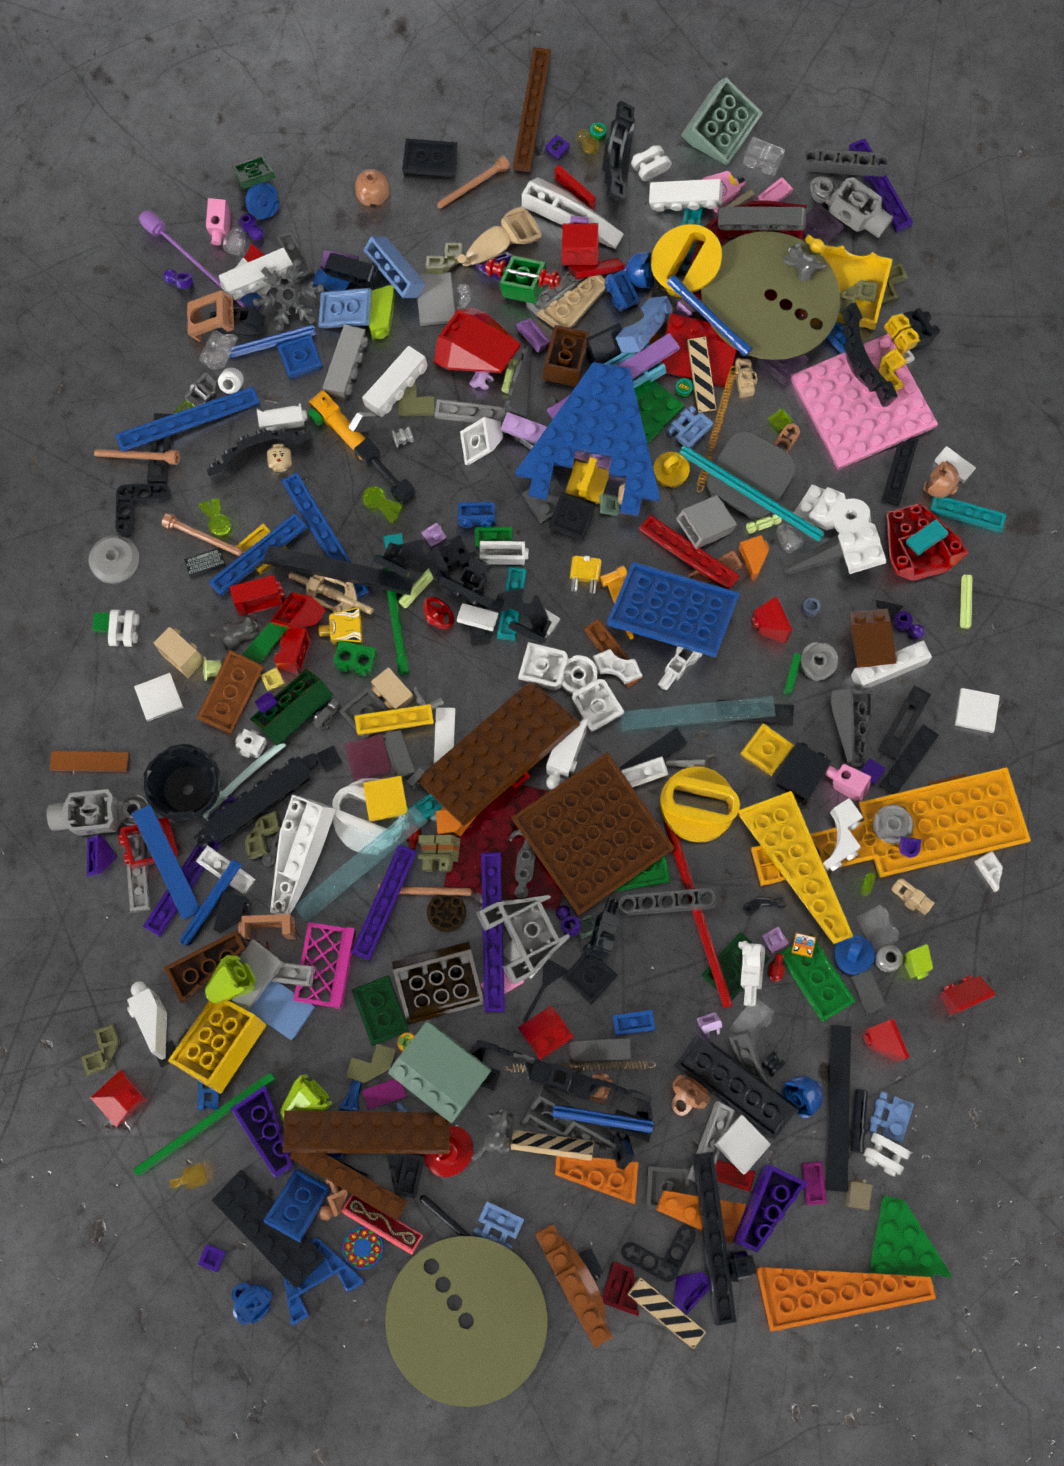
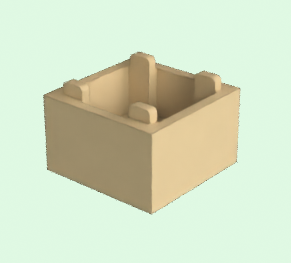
M169 627L154 642V645L164 658L189 678L203 664V656L197 652V646L194 643L189 644L180 636L181 632L177 628L173 630Z

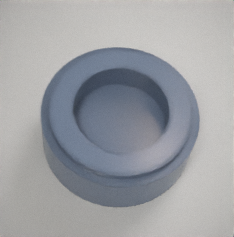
M815 597L806 598L801 606L802 612L809 617L816 616L821 609L820 601Z

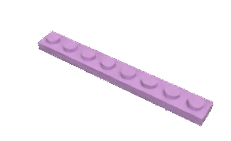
M507 412L500 431L536 443L547 427ZM579 451L575 453V459L588 463L590 457L596 458L597 467L606 470L610 469L612 457Z

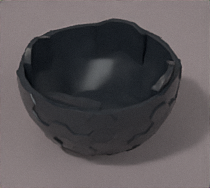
M190 744L174 745L162 751L148 763L143 774L144 790L148 804L161 816L174 821H190L203 816L216 803L221 791V775L216 762L202 748ZM191 785L193 786L192 793L184 794V787Z

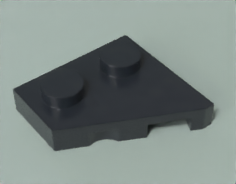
M386 1153L394 1193L416 1198L425 1157L415 1154Z

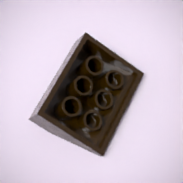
M469 941L392 962L393 973L407 1025L485 1004Z

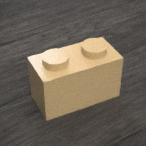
M389 667L371 681L373 687L371 690L378 698L381 696L385 700L384 705L389 710L405 708L414 701L413 694Z

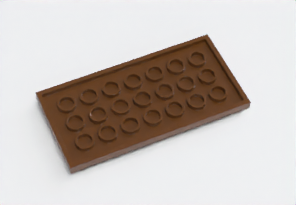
M529 681L428 768L418 780V783L464 827L579 727V720L534 682Z

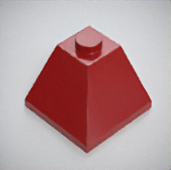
M291 592L270 622L292 629L316 625L321 620L325 609L312 596Z
M774 597L754 610L751 623L754 629L757 628L759 634L781 643L788 642L792 628L778 597Z
M894 1018L864 1031V1041L868 1047L870 1046L871 1050L897 1062L910 1057Z
M122 1069L90 1097L116 1128L148 1099Z

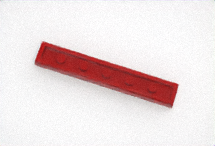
M651 514L639 527V531L720 587L730 590L739 580L740 576L702 549H696L692 542Z

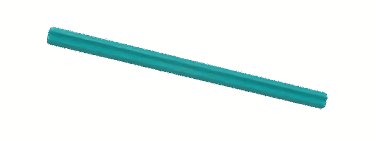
M684 445L679 453L681 456L817 541H820L823 537L824 531L688 446Z

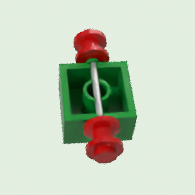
M512 255L508 265L504 260L496 263L495 258H491L485 265V271L488 276L492 277L494 274H498V278L501 279L502 296L514 300L536 304L545 284L550 285V289L554 290L556 286L560 285L561 281L558 271H553L550 274L547 271L545 262Z

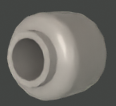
M893 945L883 946L875 955L877 967L884 972L897 970L903 962L902 952Z

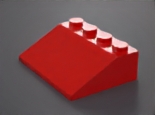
M671 313L665 335L670 333L680 346V350L661 361L666 366V373L693 380L687 340L706 337L713 385L725 388L736 349L726 343L715 332L709 322Z

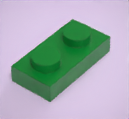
M475 527V546L480 547V541H513L512 527Z

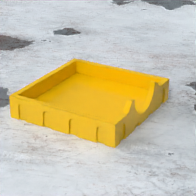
M824 245V249L820 254L832 268L840 293L846 291L860 280L878 283L874 303L856 300V304L863 317L859 322V327L875 330L893 259L878 256L874 252L867 256H857L849 253L845 246L833 247ZM839 313L837 321L845 324L841 313Z

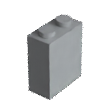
M718 495L683 509L676 519L696 549L731 534L737 526L734 518L730 515Z

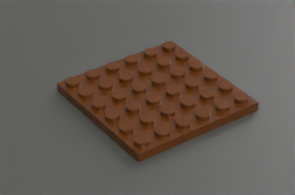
M608 752L511 817L577 915L589 909L675 849Z

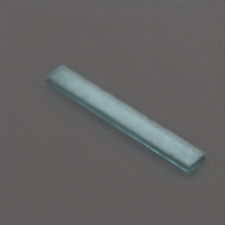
M773 696L631 710L624 711V714L620 716L622 732L774 717L775 707Z
M416 806L412 807L295 905V909L305 922H308L428 821Z

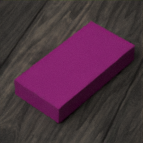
M396 1079L362 1090L368 1110L407 1097L404 1086Z
M822 1161L801 1163L802 1179L808 1182L804 1188L805 1205L827 1204Z

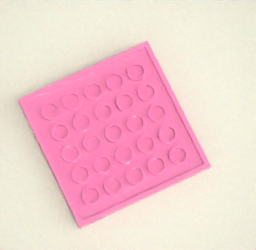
M889 333L863 344L867 355L878 371L881 357L897 348ZM845 353L791 375L790 379L838 470L938 426L933 413L906 364L894 372L904 385L903 388L896 392L898 397L887 407H882L876 392H869L868 388L855 377L848 365Z

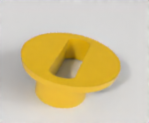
M686 224L675 227L665 233L653 249L651 256L652 272L657 281L665 287L667 293L672 297L683 298L667 284V281L670 277L676 275L695 241H704L705 243L682 283L693 293L706 287L718 274L722 262L721 245L715 234L703 226Z
M695 766L682 769L667 780L661 792L660 808L664 821L676 835L691 842H708L720 837L727 831L738 814L740 801L723 776L712 769ZM678 790L725 801L728 808L727 814L676 804L673 800V791Z

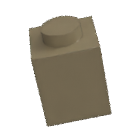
M854 1178V1182L848 1181L845 1207L869 1210L872 1185L866 1184L867 1180Z

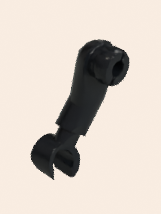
M758 896L747 902L743 906V911L747 915H752L762 907L777 906L778 908H785L786 905L779 906L777 904L779 899H784L785 897L772 899V897Z

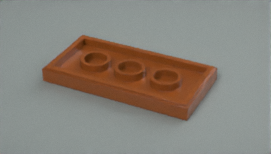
M229 649L196 719L231 735L264 666Z

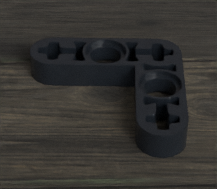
M152 483L128 484L118 487L116 491L115 528L120 536L127 538L134 533L135 503L168 501L171 498V490L168 485ZM164 489L165 493H163V496H160L159 493ZM141 490L149 491L146 497L139 496ZM125 491H128L129 494H127L126 497H123L122 494H124ZM128 507L130 512L127 515H121L120 511L122 508ZM123 520L126 521L128 527L125 532L122 531V528H124Z
M690 1225L680 1226L664 1258L633 1242L625 1243L622 1246L621 1254L625 1260L665 1282H671L676 1278L695 1240L696 1231ZM687 1228H689V1233L692 1235V1237L686 1238L684 1242L685 1244H688L687 1248H685L681 1244L675 1243L677 1239L679 1241L682 1240L683 1235L681 1234V1231H686ZM634 1246V1251L640 1254V1250L644 1251V1254L640 1257L639 1264L635 1262L638 1259L633 1255L630 1258L627 1257L626 1247ZM674 1247L682 1249L683 1255L680 1259H674L671 1256V1251ZM646 1256L654 1258L655 1264L652 1268L644 1266L643 1260ZM659 1260L663 1262L660 1265L663 1268L671 1267L672 1277L667 1276V1278H664V1273L658 1270L657 1274L654 1273V1270L658 1267Z

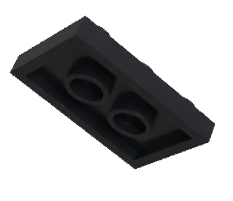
M406 138L402 173L454 177L458 142Z

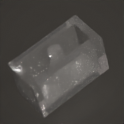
M753 137L745 152L743 164L763 171L765 174L775 176L783 160L785 149Z
M756 997V1006L747 1005L728 1030L733 1034L749 1030L752 1040L755 1042L761 1035L758 1032L761 1027L764 1026L766 1028L773 1020L771 1015L774 1011Z

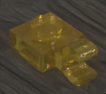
M203 1163L183 1169L182 1177L169 1180L171 1189L186 1185L187 1190H191L208 1184Z

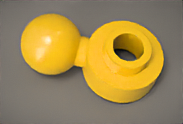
M809 234L804 239L810 245L813 253H820L824 249V242L821 239H814Z

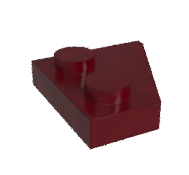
M612 1261L601 1297L605 1305L639 1316L637 1302L627 1294L634 1285L635 1275L633 1268Z

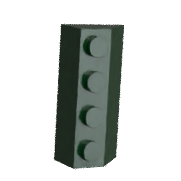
M305 669L275 696L278 702L275 706L263 714L259 710L250 720L277 746L279 743L284 742L290 733L297 730L307 718L312 717L318 708L325 705L333 694L319 677Z

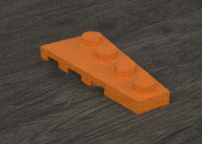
M556 1156V1176L635 1204L638 1162L632 1161L622 1170L617 1168L616 1162L613 1159L592 1157V1161Z
M663 1190L656 1210L702 1231L697 1196ZM720 1200L725 1241L732 1244L747 1204Z

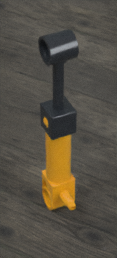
M320 391L308 401L310 407L317 411L324 419L327 426L330 425L355 452V456L366 468L373 464L393 485L390 491L400 504H403L416 493L415 488L406 478L398 481L379 461L381 458L380 451L369 438H365L360 432H353L349 429L351 422L342 414L340 407L325 391Z

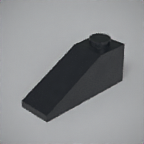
M253 306L233 309L234 330L229 331L230 333L244 335L262 333L266 317ZM217 311L211 312L209 319L216 317ZM222 327L214 329L216 331L228 332Z

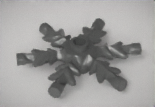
M294 260L292 269L290 267L287 268L290 276H286L289 281L287 285L281 284L282 278L278 279L276 270L273 271V274L266 266L261 270V273L268 278L264 282L273 284L270 288H277L278 293L275 296L270 292V296L260 294L262 299L253 300L254 307L264 305L263 309L265 310L271 303L273 307L276 302L281 303L282 308L277 310L280 313L274 317V320H278L276 330L283 331L284 322L289 324L287 315H291L288 311L291 306L296 308L295 314L299 312L301 321H303L304 317L311 325L316 321L310 314L313 310L304 307L306 303H300L299 298L303 296L308 299L307 295L316 298L315 293L324 291L323 285L313 286V282H310L306 288L303 284L301 290L297 289L295 283L300 282L297 278L303 274V271H299L301 261ZM287 293L292 295V298L289 300L285 298Z

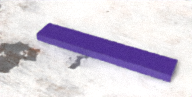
M865 138L849 145L850 151L873 152ZM865 176L871 189L882 197L881 206L883 210L893 216L891 224L895 231L898 232L912 226L913 221L887 176Z
M398 844L351 951L352 954L370 961L417 851Z

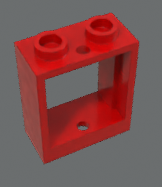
M274 575L229 586L233 603L240 616L281 606L283 604L282 598H285L280 580L276 581Z
M168 818L157 819L177 858L178 852ZM137 824L121 828L120 835H118L119 844L124 846L125 853H123L125 865L129 864L130 870L155 864L152 857L134 861L128 836L140 833Z

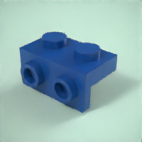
M625 269L616 274L607 275L604 280L605 288L611 293L613 304L620 312L640 303Z
M495 502L458 503V526L471 528L472 526L491 527V525H495Z

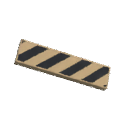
M706 337L688 339L687 344L698 413L715 411L717 409Z
M519 1130L513 1131L512 1150L592 1161L594 1141Z
M639 1277L627 1293L692 1349L695 1348L706 1333L641 1277Z

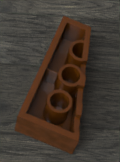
M238 930L164 967L181 1003H186L209 982L220 961L225 956L237 955L239 957L244 952L247 946Z

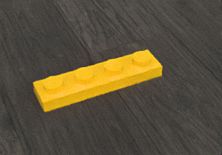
M431 704L354 716L357 736L434 723Z

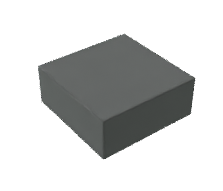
M420 767L407 781L408 786L412 790L419 786L418 780L425 773Z

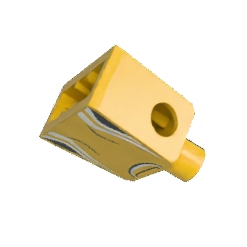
M359 607L330 614V625H319L320 637L330 636L334 646H338L339 640L363 645Z

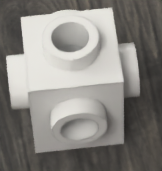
M244 729L242 733L238 734L235 741V746L239 750L240 755L246 758L251 756L255 759L261 757L268 744L266 739L261 737V733L253 729L251 731Z

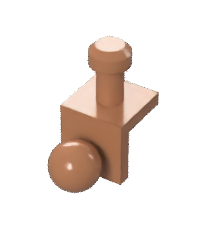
M327 1179L326 1183L330 1184L333 1195L327 1197L330 1206L322 1205L317 1213L318 1217L324 1221L329 1220L333 1214L335 1217L341 1215L349 1193L344 1189L341 1190L339 1186Z

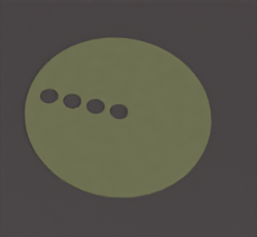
M766 231L739 236L721 247L722 262L716 277L706 287L701 289L702 303L737 336L741 337L753 348L748 354L749 356L767 360L790 359L811 351L825 340L838 318L840 290L832 268L820 253H813L808 243L784 233ZM798 242L801 243L803 251L817 256L821 263L826 264V267L820 272H814L808 281L799 280L797 277L798 269L795 266L785 264L783 261V257L789 255V248L797 245ZM769 289L774 290L777 293V299L774 301L767 300L764 296L765 291ZM783 299L790 300L792 308L788 311L781 309L780 301ZM797 309H804L807 312L808 316L805 320H798L795 317ZM818 318L822 321L823 327L819 330H814L810 326V321ZM711 324L715 332L726 343L735 348L733 344Z
M458 1236L440 1240L427 1246L413 1256L403 1267L389 1293L385 1314V1328L389 1349L396 1365L404 1377L416 1389L429 1398L444 1404L459 1407H475L493 1403L506 1397L521 1386L530 1376L544 1349L547 1337L548 1315L545 1298L538 1280L528 1265L517 1254L502 1244L489 1239L474 1236ZM430 1258L437 1260L439 1263V1270L435 1274H428L424 1269L425 1261ZM444 1276L450 1280L451 1286L447 1292H439L436 1289L435 1283L439 1277ZM454 1294L462 1299V1306L456 1311L449 1309L447 1306L448 1297ZM470 1313L473 1316L474 1324L471 1328L464 1329L459 1325L458 1320L461 1314Z

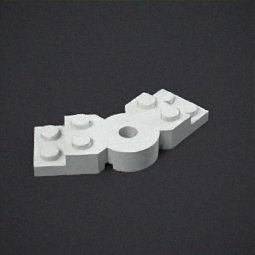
M812 484L794 513L822 529L829 530L835 527L839 533V544L849 574L887 563L876 526L871 523L868 505L859 499L846 500L844 493L827 487L825 490Z
M528 642L518 676L519 680L534 682L538 687L554 691L562 687L567 693L573 695L572 704L581 719H588L587 727L591 732L624 714V710L606 681L597 679V667L591 659L581 655H576L569 659L565 651ZM575 673H581L583 674V678L576 679L573 675Z

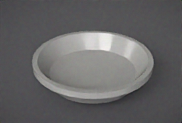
M120 535L107 536L100 539L92 547L88 559L89 567L94 576L106 583H120L129 579L136 572L140 561L139 551L136 545L126 537Z

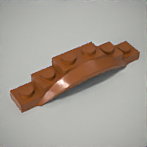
M553 1223L535 1232V1236L594 1348L613 1338L606 1324V1311L599 1289L580 1256L567 1240L559 1235Z

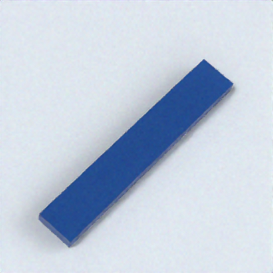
M294 513L208 581L209 584L222 597L230 590L229 586L237 585L264 563L269 545L283 548L308 528L307 525Z
M149 804L132 812L131 814L182 920L196 914L200 907L151 805Z

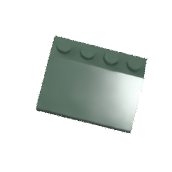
M725 77L715 84L681 136L694 148L727 166L763 113Z
M427 1020L398 1057L388 1074L452 1124L463 1112L492 1070Z

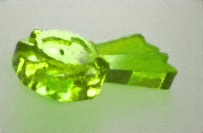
M377 486L367 487L362 494L364 505L371 509L379 508L388 521L393 524L394 520L398 519L395 513L400 514L402 504L385 499L384 491Z
M219 498L215 500L210 499L212 508L206 500L198 504L199 508L210 519L208 527L212 534L222 536L230 531L232 525L229 517L221 514Z

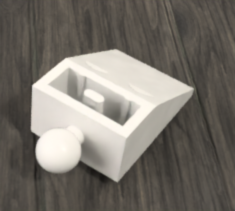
M584 718L580 722L579 727L552 749L546 766V774L550 775L547 778L546 784L551 790L560 785L562 780L565 781L575 774L577 769L576 759L587 731L588 719Z
M141 981L135 982L131 987L133 997L127 999L129 1004L127 1010L132 1018L135 1017L151 1053L163 1060L166 1058L167 1012L156 993L149 988L147 989L145 983Z

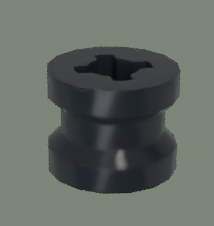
M773 1051L762 1062V1067L766 1068L769 1071V1075L773 1077L786 1062L780 1060L777 1057V1053Z

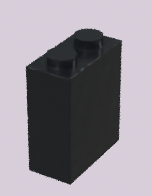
M796 742L772 785L786 793L792 791L794 798L806 804L831 760L821 752L816 753L811 750L809 745L803 742Z

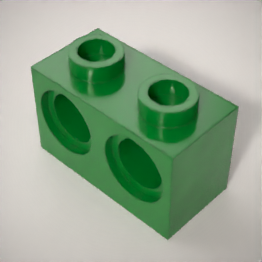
M339 640L333 662L340 671L348 672V670H351L361 676L372 675L377 658V650L373 647ZM346 654L351 656L346 661L341 659L342 656ZM362 659H369L367 664H360Z

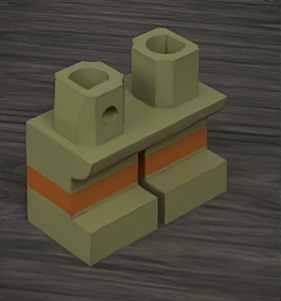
M419 835L418 843L421 844V854L418 855V859L422 860V870L435 872V863L439 862V871L451 872L453 862H458L461 839L453 835Z

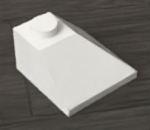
M483 417L460 431L465 465H470L492 452L503 439L502 431H500V421Z

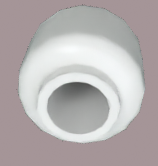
M232 367L222 371L218 378L220 389L227 394L239 391L244 382L242 373Z

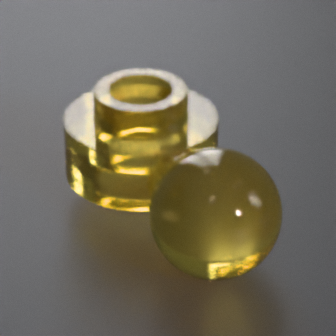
M578 130L576 138L582 143L581 147L588 154L598 152L599 141L591 138L588 130Z

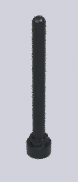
M426 1195L420 1196V1202L458 1236H471Z

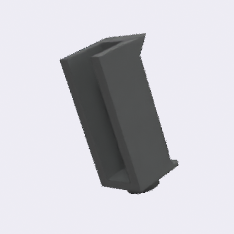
M390 730L382 737L396 775L395 777L402 776V781H405L415 771L401 730Z

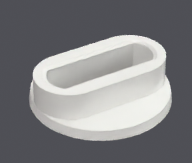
M377 778L361 779L340 789L334 796L332 807L336 809L332 821L337 836L347 847L364 854L381 853L392 848L404 836L409 824V810L408 815L398 816V823L391 830L342 811L343 803L349 798L366 804L363 783L380 780Z

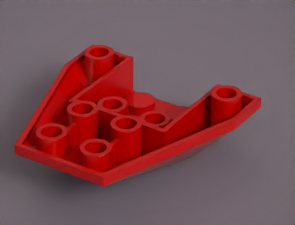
M473 307L458 309L438 336L433 362L448 370L502 373L521 344L486 312Z
M922 503L886 512L889 560L897 575L915 581L949 571L968 555V551L961 538ZM937 519L948 531V536L918 556L906 544V540Z

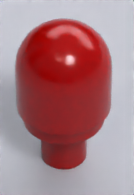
M412 823L406 828L405 838L406 842H408V848L414 851L416 850V843L419 841V835L422 832L418 824Z
M778 953L775 954V959L771 961L768 969V977L774 982L782 980L785 971V964L782 963L783 955Z

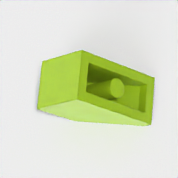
M927 944L903 955V963L911 979L917 977L918 980L929 976L928 972L933 969Z

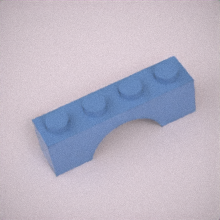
M667 296L649 298L641 307L644 317L637 323L624 327L617 335L616 340L622 353L640 352L673 312Z

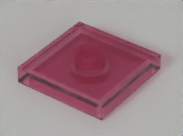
M382 734L345 744L354 782L392 772Z

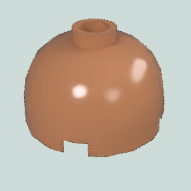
M367 169L356 178V197L364 205L376 204L377 206L384 203L389 197V182L382 172L376 169Z
M946 460V462H941L929 475L932 477L930 483L926 481L923 486V490L933 497L944 498L949 494L953 495L959 488L957 485L959 482V472L953 464Z

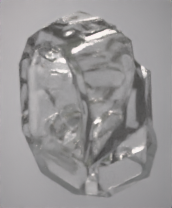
M234 226L227 233L223 243L224 251L229 254L242 255L247 241L243 228Z
M788 524L777 526V539L786 554L794 552L803 546L804 541L794 527Z

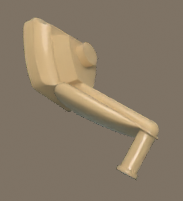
M524 207L515 208L501 219L502 226L491 227L482 233L471 245L466 256L460 254L457 260L464 266L482 263L503 253L509 244L533 243L538 241L542 234L536 221Z

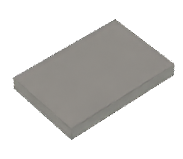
M451 272L419 275L426 283L418 297L420 326L448 324L455 314Z
M252 939L239 960L241 964L246 962L256 978V983L253 984L255 988L247 995L232 999L247 1011H250L284 963L255 939Z

